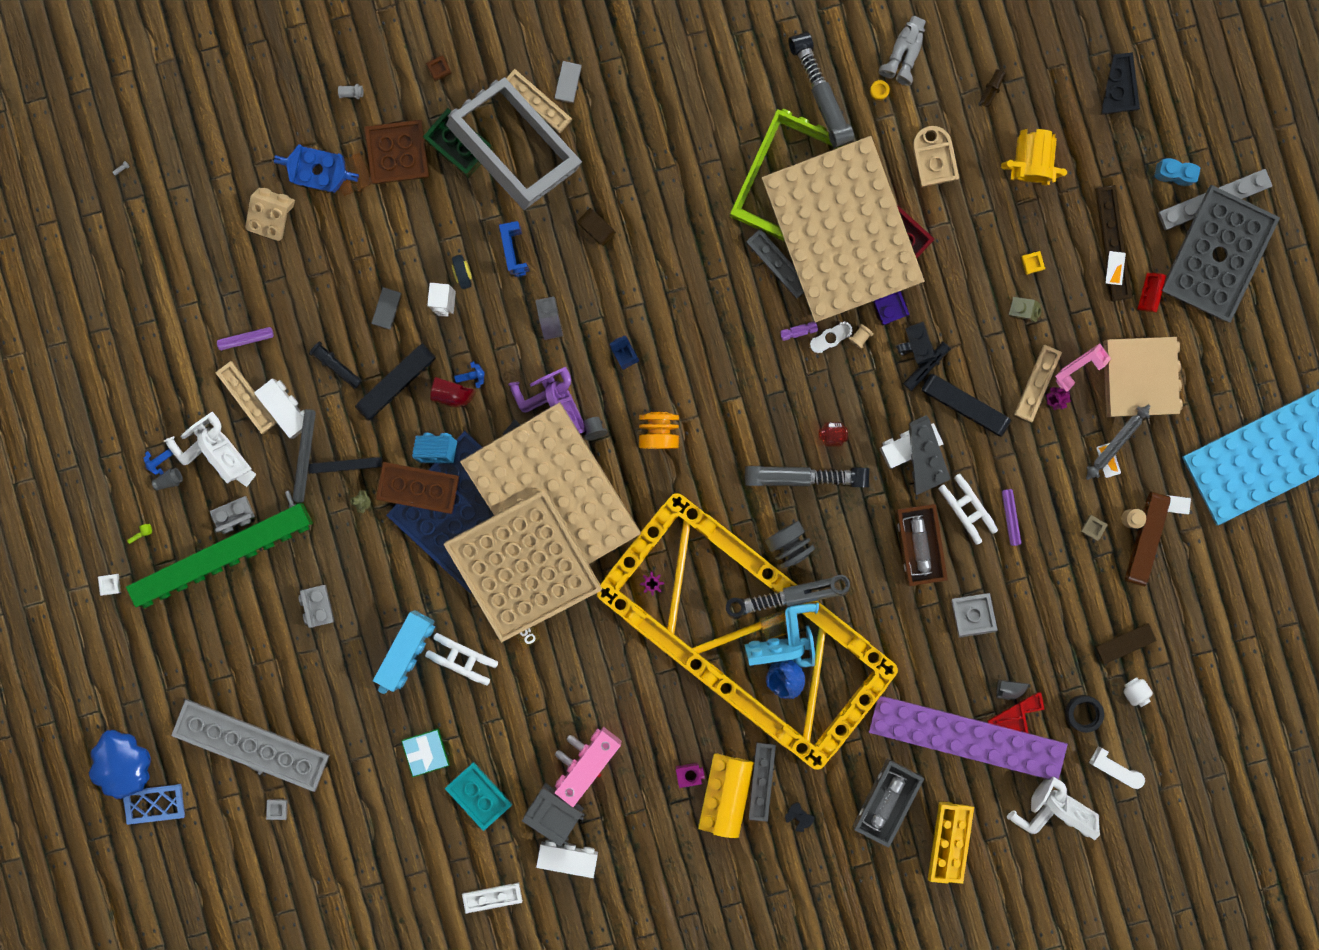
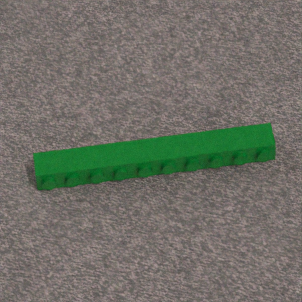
M299 503L126 586V589L135 608L142 606L145 609L153 605V601L158 598L161 601L170 597V592L183 591L188 588L187 584L193 581L197 584L205 580V576L210 573L213 576L222 572V567L227 565L229 567L235 566L240 563L239 559L245 556L249 559L258 554L257 551L262 548L265 551L274 547V543L279 540L285 542L291 539V534L297 531L299 534L308 531L309 526L313 522L304 503Z

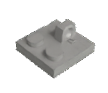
M990 593L951 600L958 638L997 632Z

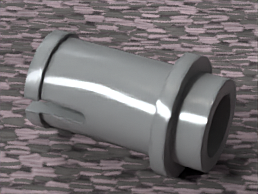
M355 84V86H339V98L356 97V99L363 97V86H359V84Z

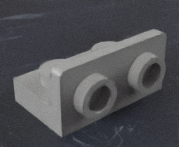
M247 496L210 511L216 525L215 531L222 532L223 534L233 531V527L238 524L241 527L250 524V519L255 518Z
M326 585L300 591L301 595L298 598L300 605L304 606L303 620L305 625L308 624V627L312 628L335 622Z

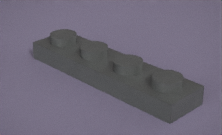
M759 229L746 241L747 245L796 299L799 298L804 291L795 267L766 234Z
M756 742L749 820L768 822L776 744Z

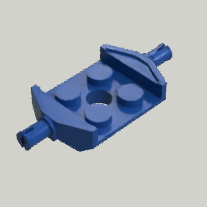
M299 144L289 157L285 158L275 155L274 159L275 164L287 167L291 183L335 193L346 179L358 182L357 178H359V174L346 171L342 154L307 148ZM316 165H321L323 168L322 173L319 175L313 173V168Z

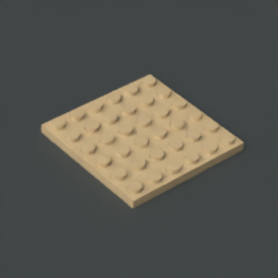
M546 489L444 543L445 548L501 643L602 590L600 583Z

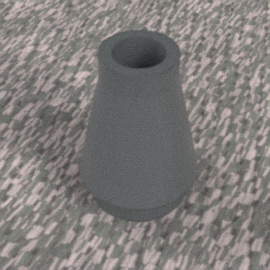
M170 468L153 480L152 485L158 491L179 486L183 478L177 468Z

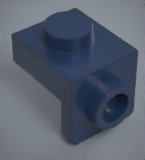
M626 335L616 338L609 344L622 370L639 362Z

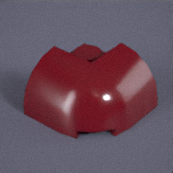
M435 377L430 400L450 407L460 408L472 401L476 391Z

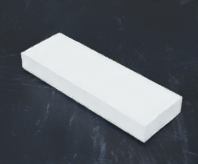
M519 883L462 894L465 914L523 902Z

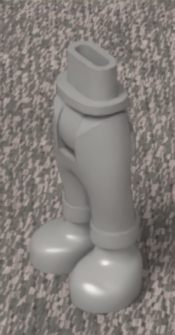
M912 16L910 22L906 23L905 28L900 32L895 42L893 52L889 58L890 61L879 68L878 73L881 76L894 78L904 51H907L896 81L905 86L912 84L911 69L922 46L925 20Z

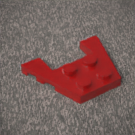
M1041 692L1031 695L987 720V723L1029 733L1025 713L1045 710Z

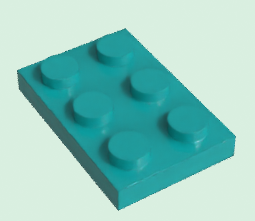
M475 762L469 765L445 787V790L483 831L512 806L508 798Z

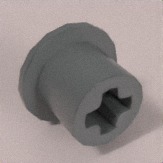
M592 417L583 422L587 433L584 435L585 440L598 439L608 433V430L602 427L600 417Z

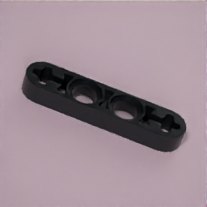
M382 457L313 463L309 464L308 472L309 474L378 468L382 467L383 460Z

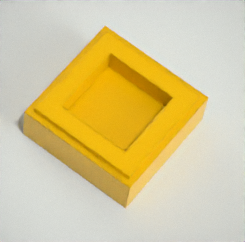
M1040 251L1021 256L1026 275L1045 270Z

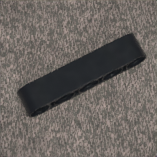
M422 343L355 405V408L367 421L371 420L436 359V356Z
M930 373L921 389L928 396L997 436L1003 437L1012 421L1007 416L934 374Z

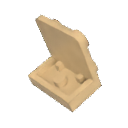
M258 188L250 197L245 225L246 230L280 241L283 238L287 213L294 207L295 200L285 194L271 192L267 188Z

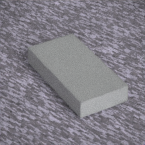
M563 61L555 100L574 104L582 65Z

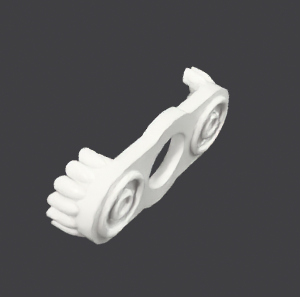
M840 322L839 325L832 329H826L820 336L811 340L810 348L815 353H822L829 347H835L840 341L850 337L852 334L851 325L848 322ZM831 332L836 335L834 343H828L825 340L827 333Z

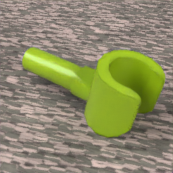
M144 524L139 526L140 533L128 539V543L131 544L143 536L152 534L151 525Z

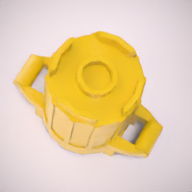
M1028 129L1021 130L1017 139L1015 161L1008 160L1001 164L1003 170L1011 171V180L1014 181L1015 178L1020 181L1050 185V181L1055 183L1056 178L1065 176L1067 174L1066 169L1054 167L1056 134L1052 135V131L1036 129V132H1031L1030 134H1027Z

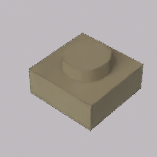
M1089 515L1080 532L1099 541L1108 524Z

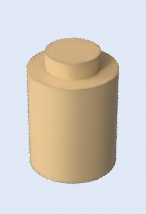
M1128 509L1123 512L1121 520L1123 525L1128 528H1141L1146 523V515L1140 509Z

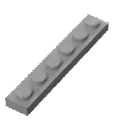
M1263 169L1219 187V189L1243 199L1272 187V183L1266 169ZM1206 193L1158 212L1164 230L1194 219Z

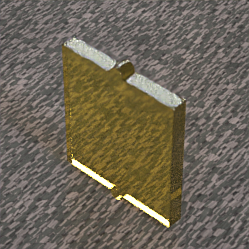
M785 610L759 618L762 626L761 632L764 633L766 641L787 634Z

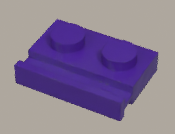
M900 291L873 301L882 325L910 315Z

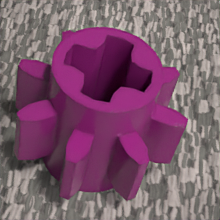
M1056 386L1050 388L1051 393L1046 394L1047 404L1052 406L1053 410L1067 408L1066 403L1071 402L1070 392H1066L1065 389L1057 388Z
M651 571L650 577L643 575L646 581L640 583V585H645L644 593L649 590L653 596L655 590L661 592L659 585H663L664 582H659L660 574L655 577ZM651 578H654V581L658 582V585H655L654 589H651L650 586L647 585V582H650Z

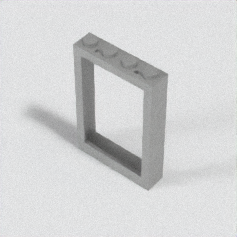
M505 77L500 81L495 80L489 86V89L486 91L484 89L475 96L476 98L473 100L468 99L464 102L462 108L459 110L456 108L448 115L449 119L446 126L523 210H526L576 172L582 163L577 155ZM498 92L502 93L564 161L528 189L523 186L462 119Z

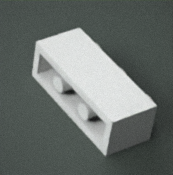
M430 283L427 306L437 316L448 317V314H454L456 291L449 284Z
M271 379L254 393L287 436L294 439L302 432L304 410L300 411L296 406L299 404L292 395L288 396L285 392L287 388L282 381Z
M934 423L931 424V425H932V428H933V431H934V433H935V436H936L938 445H939V446L943 445V442H942V440H941V437H940V435H939V433H938V431H937V429H936ZM909 430L900 434V439L894 441L891 438L883 442V447L879 448L889 469L911 460L912 447L910 445Z
M546 840L541 842L536 868L594 878L598 852L592 847L580 849L570 843L560 847L553 841Z

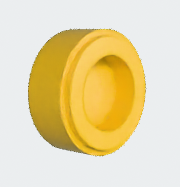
M883 80L875 81L870 88L871 97L878 101L884 100L889 94V85Z

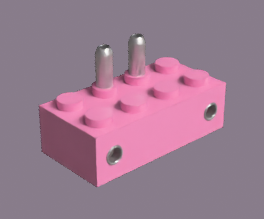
M605 727L594 732L590 739L592 741L590 745H584L572 735L568 736L567 741L580 751L578 755L580 758L577 761L575 759L572 760L562 751L558 750L555 753V756L568 766L566 770L568 772L567 775L564 776L562 774L555 784V794L572 807L575 806L595 778H600L602 775L600 772L621 746L622 741Z

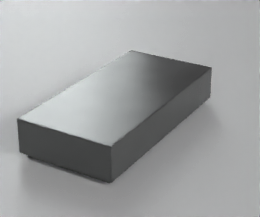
M383 287L371 324L391 330L402 293Z

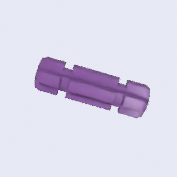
M810 322L808 325L803 324L792 327L790 330L785 329L780 331L781 339L785 341L789 340L790 337L796 338L807 335L808 332L814 333L818 331V327L815 322Z

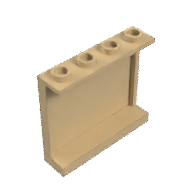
M1177 337L1110 339L1103 341V348L1111 358L1104 367L1106 417L1137 415L1138 410L1136 408L1138 406L1145 407L1148 404L1151 406L1149 415L1180 414L1183 403L1179 397L1182 383L1178 372L1181 370V363L1178 361L1180 343L1177 341Z

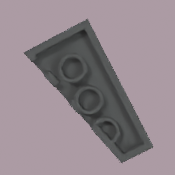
M927 415L909 423L910 445L912 447L911 461L913 462V490L916 495L951 479Z

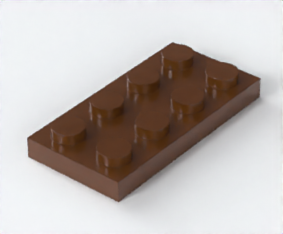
M383 462L376 500L453 514L460 476Z

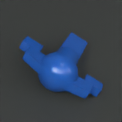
M473 361L470 362V365L476 371L454 376L456 383L478 378L479 382H475L476 388H480V385L484 384L485 372L479 363L475 364Z
M168 449L150 461L151 454L147 451L145 453L146 456L143 458L145 467L155 475L158 473L162 475L164 473L162 469L157 470L155 467L174 454Z

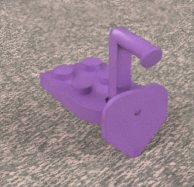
M567 367L532 382L530 387L542 383L545 391L527 400L524 399L519 389V382L508 383L522 412H529L546 402L549 403L550 407L561 402L579 433L581 434L586 431L584 421L568 391L571 385V376ZM560 374L563 382L555 381L553 377Z

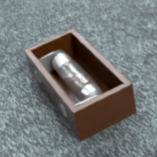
M936 504L896 509L895 515L906 585L915 586L947 581Z

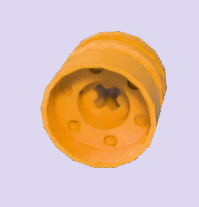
M650 412L639 415V420L648 421V424L639 425V428L648 430V434L639 435V448L679 449V436L670 434V430L679 428V425L670 424V421H679V415H673L668 412Z

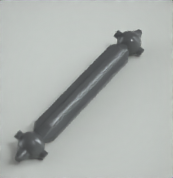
M1149 404L1145 407L1138 406L1136 408L1138 410L1137 415L1132 416L1095 460L1094 466H1087V480L1094 477L1099 478V470L1103 469L1142 424L1143 418H1150L1149 409L1151 406Z

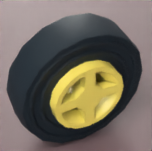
M462 255L452 257V269L456 282L460 284L462 289L472 287V275L467 261L464 260Z

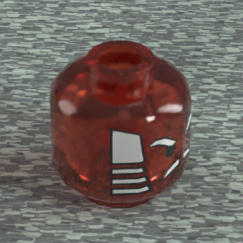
M826 422L823 428L819 429V440H822L826 447H840L844 442H847L848 429L844 427L842 422Z

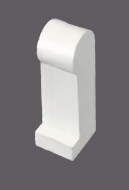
M1099 746L1097 747L1089 761L1090 764L1132 788L1139 789L1144 785L1145 778L1140 772L1135 770L1129 771L1108 759L1106 756L1109 752Z

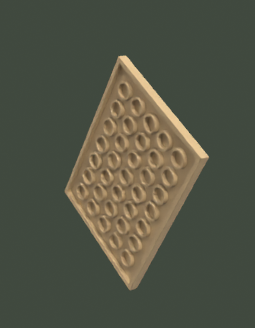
M871 136L762 177L815 323L925 282Z
M558 402L460 461L494 516L546 489L588 564L641 534V531L561 402Z

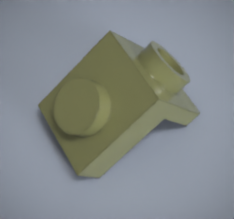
M1013 297L1009 315L1037 322L1042 312L1041 304L1036 300Z

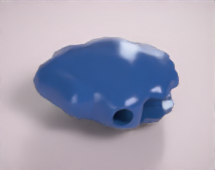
M116 730L104 732L90 753L93 760L89 770L91 781L102 788L104 795L112 796L116 799H122L142 791L144 785L149 780L147 770L151 764V757L148 750L138 746L136 738L131 734H123Z

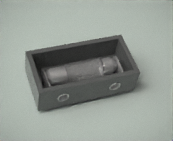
M887 758L852 825L853 829L889 848L924 778L920 774Z

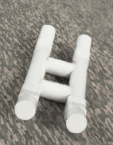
M958 474L954 479L966 494L964 497L956 501L945 485H941L938 490L952 507L975 544L978 545L982 542V539L973 526V522L982 517L991 534L996 533L998 529L991 516L972 491V488L961 474ZM971 501L977 511L967 517L961 507Z
M439 633L434 635V640L451 648V651L446 659L428 650L425 655L427 658L486 686L489 684V678L471 670L476 660L493 668L497 667L498 661L454 642ZM458 652L469 657L464 667L454 663Z

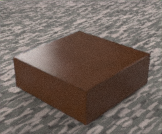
M443 55L426 63L435 82L452 74Z

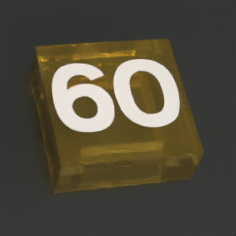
M533 626L516 635L524 649L541 639Z

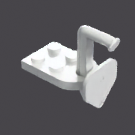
M213 412L196 422L180 436L182 439L193 434L198 437L197 441L184 453L174 441V436L164 440L171 452L183 465H188L203 452L208 462L214 466L226 483L241 477L251 470V467L228 438L221 433V422ZM211 423L213 428H206L205 426Z
M1055 777L1043 780L1033 793L1031 811L1036 813L1041 807L1042 809L1030 823L1018 816L1016 811H1011L1007 815L1008 820H1011L1031 834L1038 833L1055 814L1068 826L1078 829L1086 837L1096 840L1100 835L1099 814L1068 796L1065 784Z

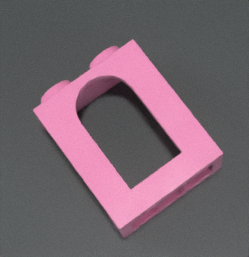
M1099 343L1059 371L1055 377L1061 389H1065L1066 392L1069 391L1075 384L1070 374L1092 360L1098 370L1107 365L1111 358Z

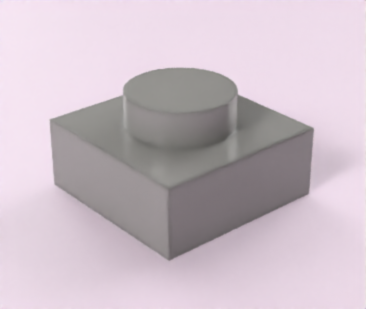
M268 799L266 820H286L288 799Z

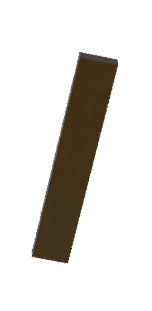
M1116 185L1095 188L1106 267H1108L1110 251L1125 253ZM1126 255L1122 285L1109 284L1111 301L1132 298Z

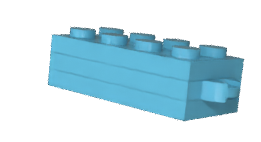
M416 610L408 614L373 679L374 682L380 685L378 688L380 693L385 694L388 690L394 692L397 689H401V687L403 688L408 679L406 677L407 672L412 671L417 662L415 660L416 655L421 654L426 646V643H424L425 638L430 637L435 629V626H433L434 620Z

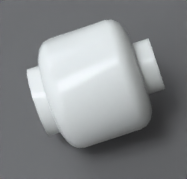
M1135 678L1124 685L1126 688L1123 692L1132 706L1140 705V707H1143L1151 702L1149 698L1153 695V692L1144 679L1139 680Z

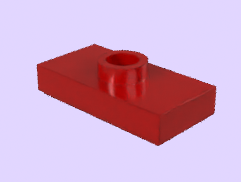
M1160 273L1146 274L1138 310L1157 313L1166 275Z

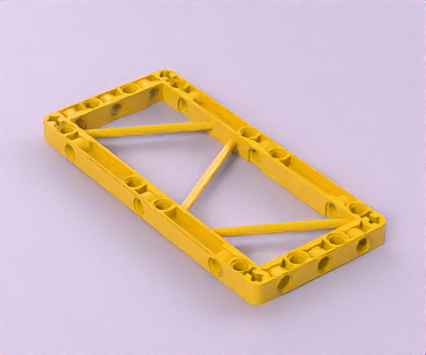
M673 494L661 506L602 582L601 587L603 589L609 588V594L613 596L616 593L618 596L614 598L612 604L608 602L611 600L609 596H601L602 591L597 593L598 598L786 749L788 748L811 768L816 770L822 769L898 672L896 664L821 603H819L817 614L814 612L802 613L819 626L804 733L803 736L700 655L702 652L785 620V612L694 648H691L674 634L690 525L774 592L779 593L783 591V588L796 586L797 584L683 495ZM680 497V502L684 506L686 502L690 504L685 508L683 514L679 512L682 509L680 506H673V498L677 499ZM691 508L696 509L698 513L697 517L693 520L687 517V511ZM680 516L684 520L668 628H666L619 590L675 519ZM652 526L659 530V534L655 538L648 535V529ZM626 557H632L635 560L633 567L628 568L624 565ZM766 568H770L773 572L772 577L769 579H765L762 576V572ZM618 599H623L626 602V607L622 610L617 609L615 606V602ZM827 633L872 668L873 671L818 741L812 744L810 738L825 635ZM872 652H876L878 655L875 662H869L868 655ZM693 659L700 660V668L693 669L690 666ZM881 662H882V663H884L886 666H890V665H891L890 669H891L892 671H891L890 673H889V672H886V673H885L886 670H885L882 666H880L879 664H881ZM729 683L731 690L728 693L722 692V684ZM867 694L869 701L866 704H861L859 702L860 696ZM844 725V733L837 734L835 732L836 727ZM798 744H806V750L798 752L796 750ZM810 751H811V754H812L813 756H815V757L820 756V757H819V759L821 760L820 763L815 762V763L813 764L814 761H813V759L809 756Z

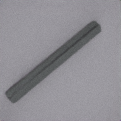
M305 409L293 493V500L295 502H303L305 496L316 412L312 409Z

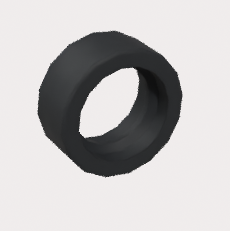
M1079 695L1069 701L1066 706L1065 716L1071 727L1077 731L1088 733L1095 731L1103 723L1104 709L1095 698ZM1080 703H1090L1095 708V719L1088 725H1081L1074 719V709Z

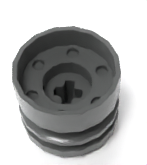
M799 521L790 524L764 541L770 552L780 550L781 553L775 557L776 561L785 558L779 564L781 569L796 565L815 550L813 544L806 548L804 547L805 544L811 541L809 538L799 539L805 532Z

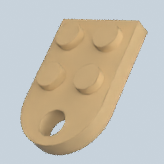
M928 126L919 131L913 141V152L921 187L959 180L950 135L938 126ZM929 131L933 132L936 138L934 141H928L925 134Z

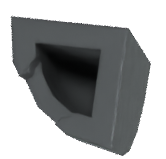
M998 679L996 698L1005 700L1016 699L1026 692L1028 683Z

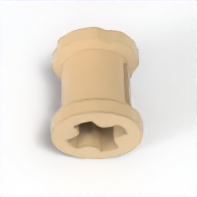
M860 324L857 332L848 339L855 346L862 349L865 341L869 336L872 337L873 333L866 326Z

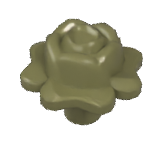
M359 491L356 497L350 499V503L356 507L357 513H364L365 509L369 508L371 500L367 496L366 491Z

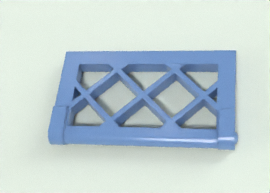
M181 784L144 788L142 791L133 794L141 796L136 804L131 802L130 796L123 798L127 825L185 817ZM175 790L176 797L171 799L164 792ZM148 793H160L155 802L146 796ZM161 796L171 802L166 810L156 804ZM142 798L152 804L146 813L137 806ZM174 804L177 807L178 813H167V811ZM153 806L162 812L161 815H148ZM136 809L144 816L133 818L132 811Z

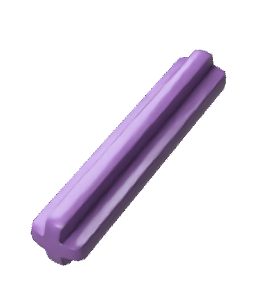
M271 327L217 340V346L219 350H225L273 338L274 333Z
M1003 490L1002 497L1010 545H1020L1021 538L1013 490Z

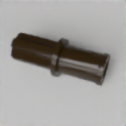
M996 69L990 82L986 84V90L980 100V104L984 107L990 106L996 93L1000 92L999 88L1006 77L1004 71Z

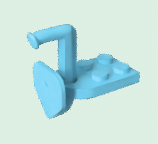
M819 603L800 604L786 608L787 639L771 638L764 642L751 641L749 644H744L749 666L793 660L800 667L815 666L812 632L808 625L806 626V638L799 637L797 614L806 612L817 614ZM805 650H809L810 658L802 659L801 656Z

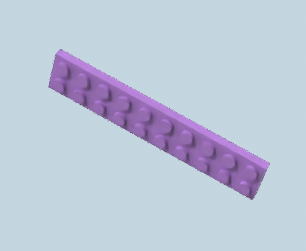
M882 695L876 701L869 733L1046 779L1055 777L1058 780L1068 745L1065 742Z

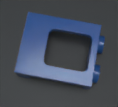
M518 221L500 224L508 271L515 277L525 276L526 272H530L527 263L516 264L511 236L522 234L521 226Z

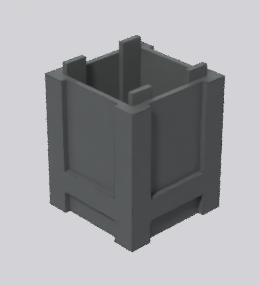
M545 783L525 813L522 822L561 847L563 843L568 844V835L579 818L581 820L584 819L585 813L582 812L584 807L578 803L574 807L570 806L555 794V788Z

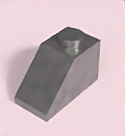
M555 297L535 300L544 340L562 337L563 333Z

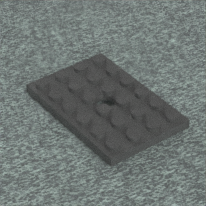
M1210 185L1170 268L1162 292L1227 323H1231L1280 217ZM1217 247L1224 248L1226 258L1221 262L1215 261L1212 256L1214 249Z

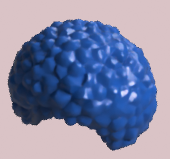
M793 660L773 662L766 676L767 687L780 698L794 699L801 694L805 686L804 672Z

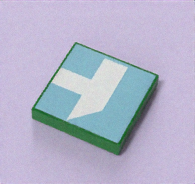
M439 728L401 740L412 777L450 765Z

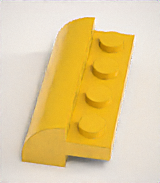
M714 753L698 829L721 837L739 838L754 762Z
M939 802L928 880L930 882L963 884L974 812L973 806Z

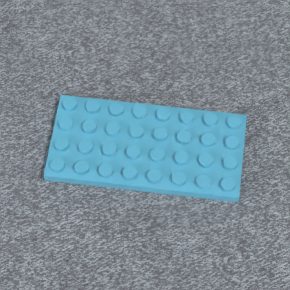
M1319 389L1182 457L1216 525H1220L1319 475Z

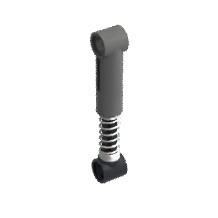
M804 32L789 37L790 51L794 56L797 55L801 64L804 65L803 68L806 69L805 73L808 74L807 78L812 83L811 92L829 130V139L832 146L837 148L854 142L852 127L846 123L830 84L823 80L824 77L819 72L820 68L817 67L818 63H815L816 59L813 58L814 53L812 52L814 45L810 33Z
M745 466V486H810V484L822 483V485L823 483H837L838 485L843 483V485H850V487H869L870 468H850V470H844V472L842 470L837 472V470L827 471L826 469L824 471H816L814 469L811 470L810 467Z
M837 575L828 579L783 588V591L777 594L776 592L773 595L769 593L768 596L764 594V597H753V599L732 598L726 604V611L730 618L740 619L744 615L756 610L760 611L763 608L765 610L767 607L771 609L772 606L776 608V605L781 606L782 604V606L787 605L789 607L831 597L844 596L849 591L850 582L846 576ZM842 581L846 587L843 590H837L834 586L835 583ZM829 587H830V589L821 590V591H817V592H812V591H815V590H820V589H824V588H829ZM733 604L741 606V610L738 613L731 612L730 608Z

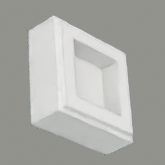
M119 574L98 577L100 596L121 593Z

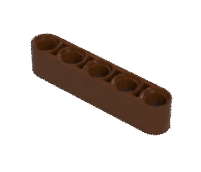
M1152 491L1149 493L1143 511L1146 515V523L1141 528H1138L1125 575L1126 582L1143 587L1147 585L1170 506V496Z

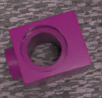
M698 763L676 766L679 788L701 785V779H705L703 767L699 768ZM689 770L696 773V777L692 780L685 777L686 772Z

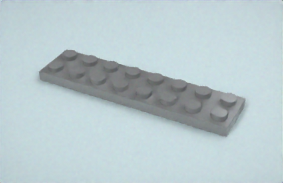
M188 699L184 702L171 735L313 792L318 787L330 756Z

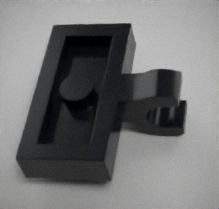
M921 322L905 328L910 342L897 345L898 353L904 356L913 352L918 365L935 359L936 355L925 323Z

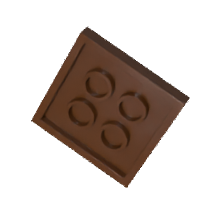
M422 120L365 127L372 185L429 178Z

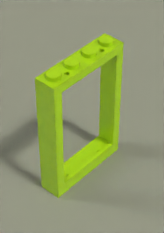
M777 109L729 217L758 230L761 229L764 233L785 242L780 226L741 208L780 123L832 146L827 128L821 125L814 126L804 117L796 118L786 109Z

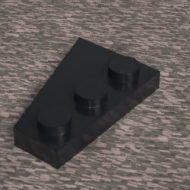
M1133 52L1114 54L1112 56L1100 115L1138 111L1140 109Z

